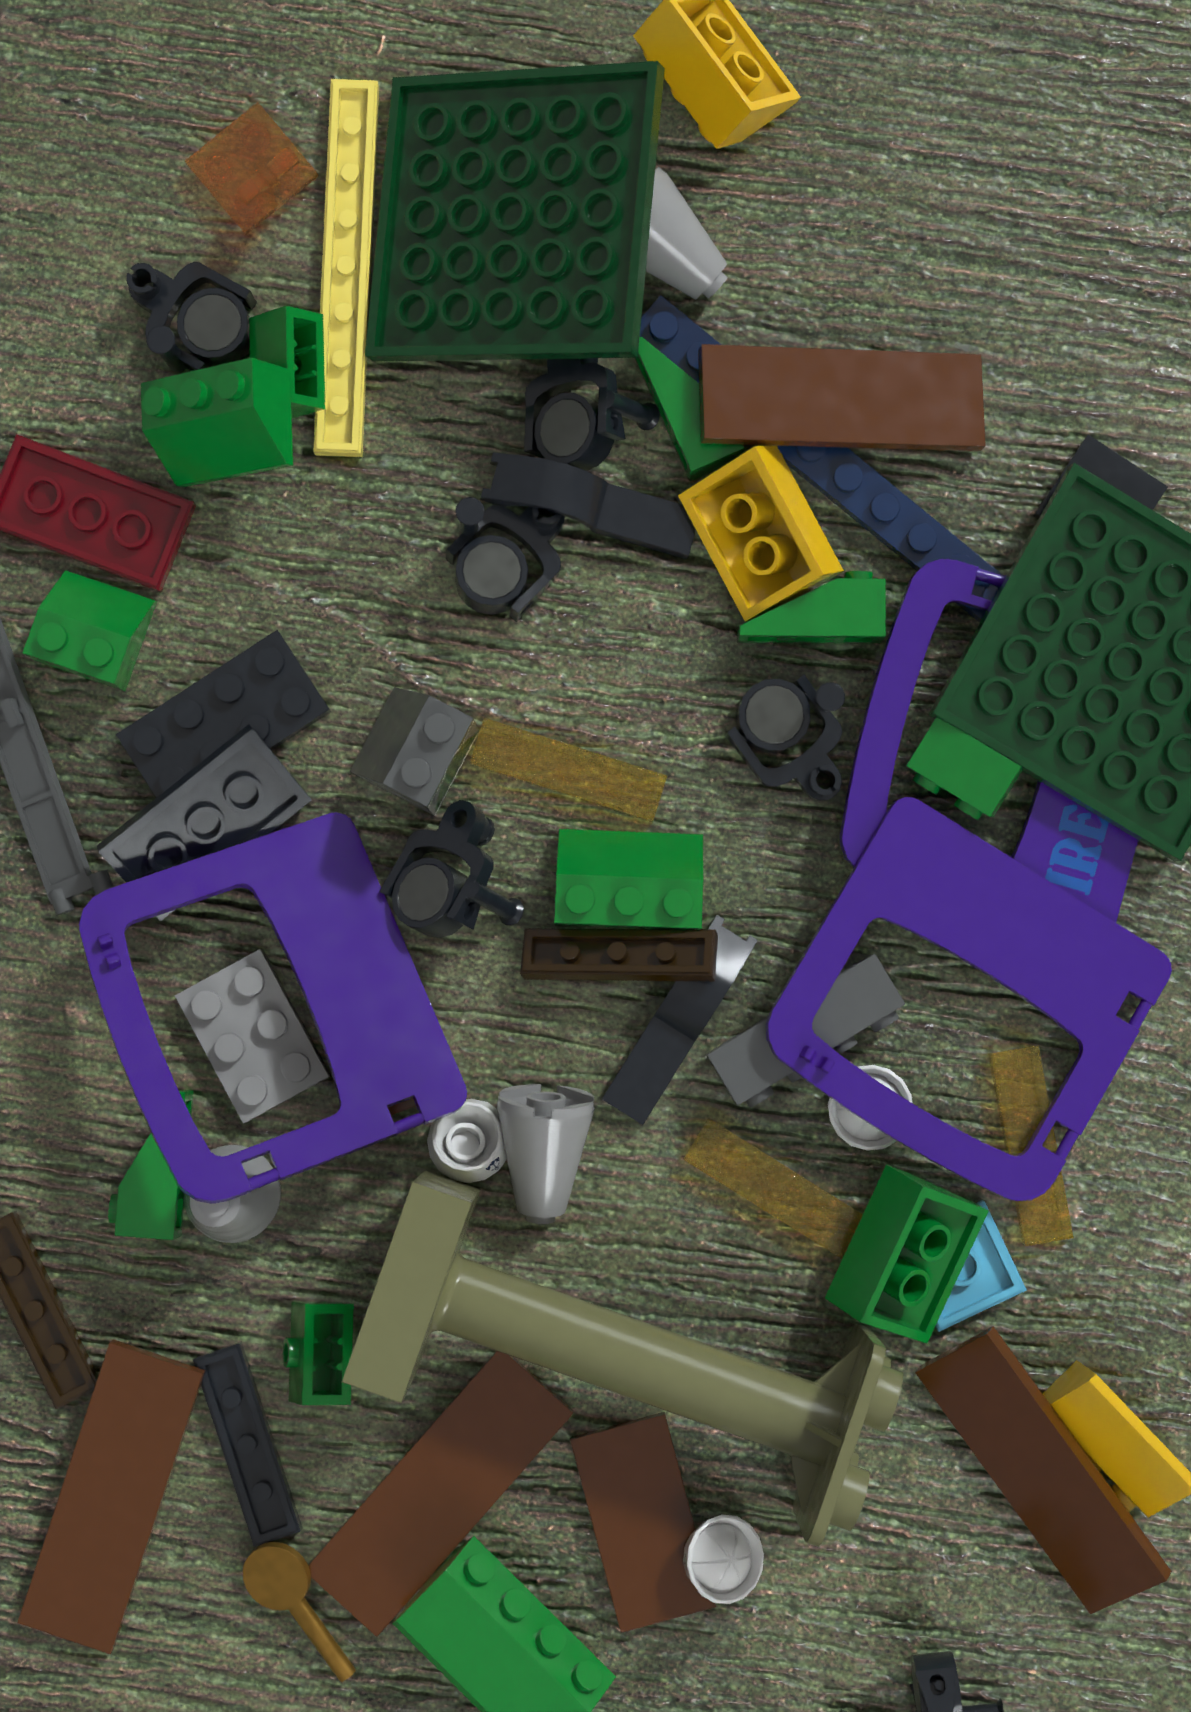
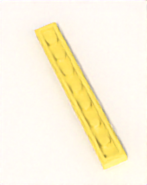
M331 79L320 298V314H323L325 409L315 412L313 452L317 456L363 457L367 371L365 348L370 305L379 83L375 80Z

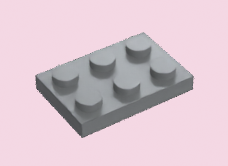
M263 949L251 953L175 995L243 1124L331 1077Z

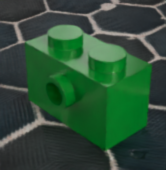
M283 306L250 317V358L290 369L292 418L324 410L323 314Z
M937 717L906 765L916 772L912 779L914 782L936 795L942 787L958 797L954 803L955 807L979 820L983 813L989 817L995 816L1022 773L1023 768L967 733Z
M291 1301L290 1337L284 1339L282 1353L284 1367L289 1368V1402L302 1406L351 1405V1385L343 1383L342 1380L353 1348L354 1304L345 1302Z

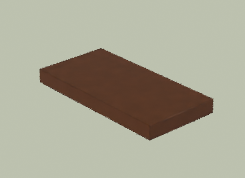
M665 1412L570 1437L621 1633L715 1608L716 1604L703 1597L687 1577L683 1564L684 1547L690 1534L696 1528Z

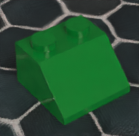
M65 570L38 607L22 653L36 662L126 692L157 602Z

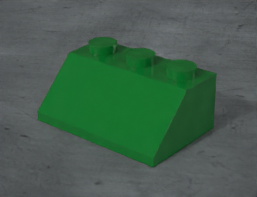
M247 358L141 383L142 431L176 486L188 487L293 466L290 369L255 358Z
M559 829L555 925L639 929H702L703 834Z
M886 1165L826 1293L825 1299L860 1323L927 1344L989 1210L921 1177Z

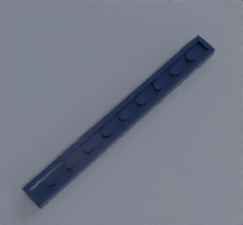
M661 295L641 318L640 337H643L699 383L698 349L701 344H721ZM777 445L790 468L916 571L926 563L938 559H952L1002 575L847 447ZM975 580L972 595L993 601L1000 587ZM956 603L978 622H981L986 611Z

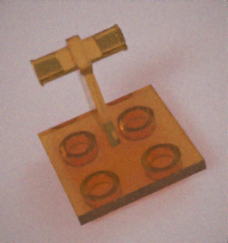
M258 102L185 160L189 169L245 235L319 176L317 171Z

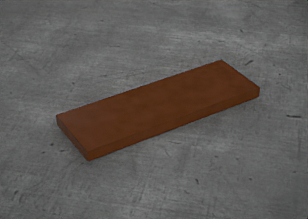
M701 344L698 349L701 443L981 451L986 446L981 354Z
M994 1326L925 1362L918 1368L915 1373L1090 1614L1167 1581L1172 1572Z
M114 1339L109 1343L17 1623L107 1654L112 1653L206 1370Z
M496 1351L308 1564L311 1578L378 1637L572 1416L574 1411L515 1357Z

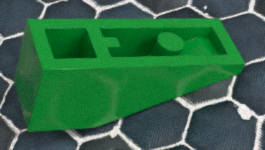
M640 337L638 358L634 359L655 405L659 408L660 417L689 481L720 469L742 455L744 451L743 444L701 443L699 383L643 337Z
M870 571L845 572L844 578L832 580L740 625L737 632V643L880 644L886 637V579H873V572Z
M180 1090L182 1099L192 1116L194 1090ZM150 1133L119 1184L118 1194L111 1195L108 1220L109 1223L115 1224L114 1236L175 1240L182 1236L183 1191L178 1187Z

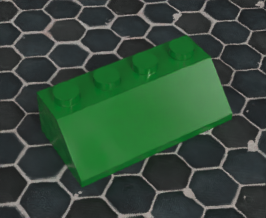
M475 1536L454 1550L443 1561L392 1623L480 1712H591L616 1678Z

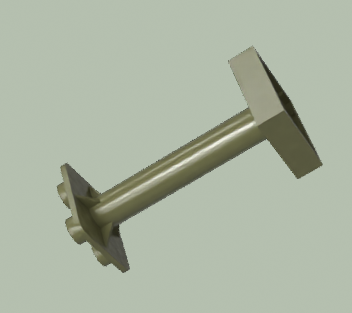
M430 1170L424 1171L412 1182L342 1380L343 1383L402 1403L417 1374L430 1334L435 1331H442L789 1454L797 1487L793 1512L805 1543L820 1547L829 1524L848 1531L854 1528L863 1507L870 1478L868 1470L858 1467L859 1453L854 1452L862 1426L865 1425L882 1432L887 1429L895 1412L903 1383V1372L891 1368V1358L885 1357L886 1347L869 1327L855 1323L841 1360L813 1382L468 1260L462 1256L460 1249L481 1188L452 1180L447 1176Z

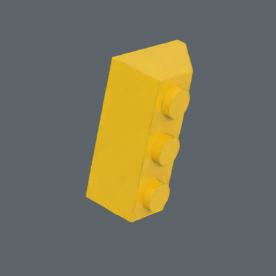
M663 0L633 35L643 49L646 60L659 61L665 68L664 79L671 87L672 95L680 104L686 107L698 123L702 136L711 142L716 149L742 142L796 104L801 98L730 0Z
M777 445L752 447L678 495L745 622L814 590L844 571Z
M1076 1360L1043 1393L1098 1471L1102 1470L1114 1483L1111 1488L1129 1513L1137 1507L1149 1518L1191 1495V1472L1103 1380L1082 1363Z

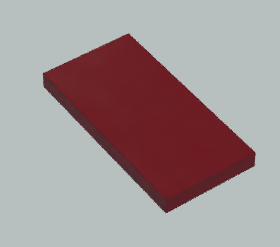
M16 434L0 473V531L149 589L162 592L196 504L188 499Z

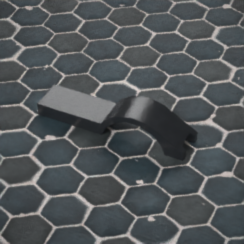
M493 452L490 464L497 467L491 489L483 488L481 501L503 507L528 506L544 509L574 519L589 527L593 533L680 558H688L696 529L682 504L609 484L604 479L586 470L544 458Z
M716 915L708 928L716 929L718 934L715 982L676 981L602 1097V1100L642 1125L723 1000L758 941L751 935L748 936L747 940H744L722 926L725 919L719 915Z

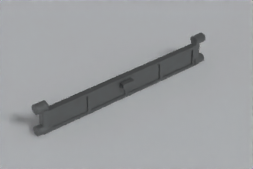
M0 618V764L48 899L54 907L56 916L75 910L72 897L92 889L98 895L114 886L108 870L98 871L93 874L91 872Z

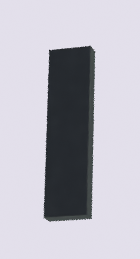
M242 1341L195 1357L193 1359L195 1367L206 1370L201 1387L253 1546L257 1547L300 1532L303 1527Z

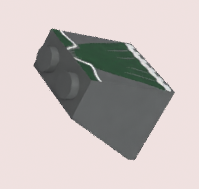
M394 687L357 756L350 773L436 816L479 734L478 727L474 718L430 695Z

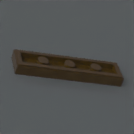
M525 928L520 974L524 980L715 982L718 934L716 929Z
M17 1211L11 1212L0 1218V1298L55 1409H58L93 1391L99 1375Z

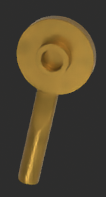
M268 1542L255 1548L243 1566V1581L248 1593L256 1602L266 1608L279 1611L289 1610L340 1682L347 1680L355 1673L356 1668L305 1599L311 1584V1573L304 1557L293 1547L280 1542Z

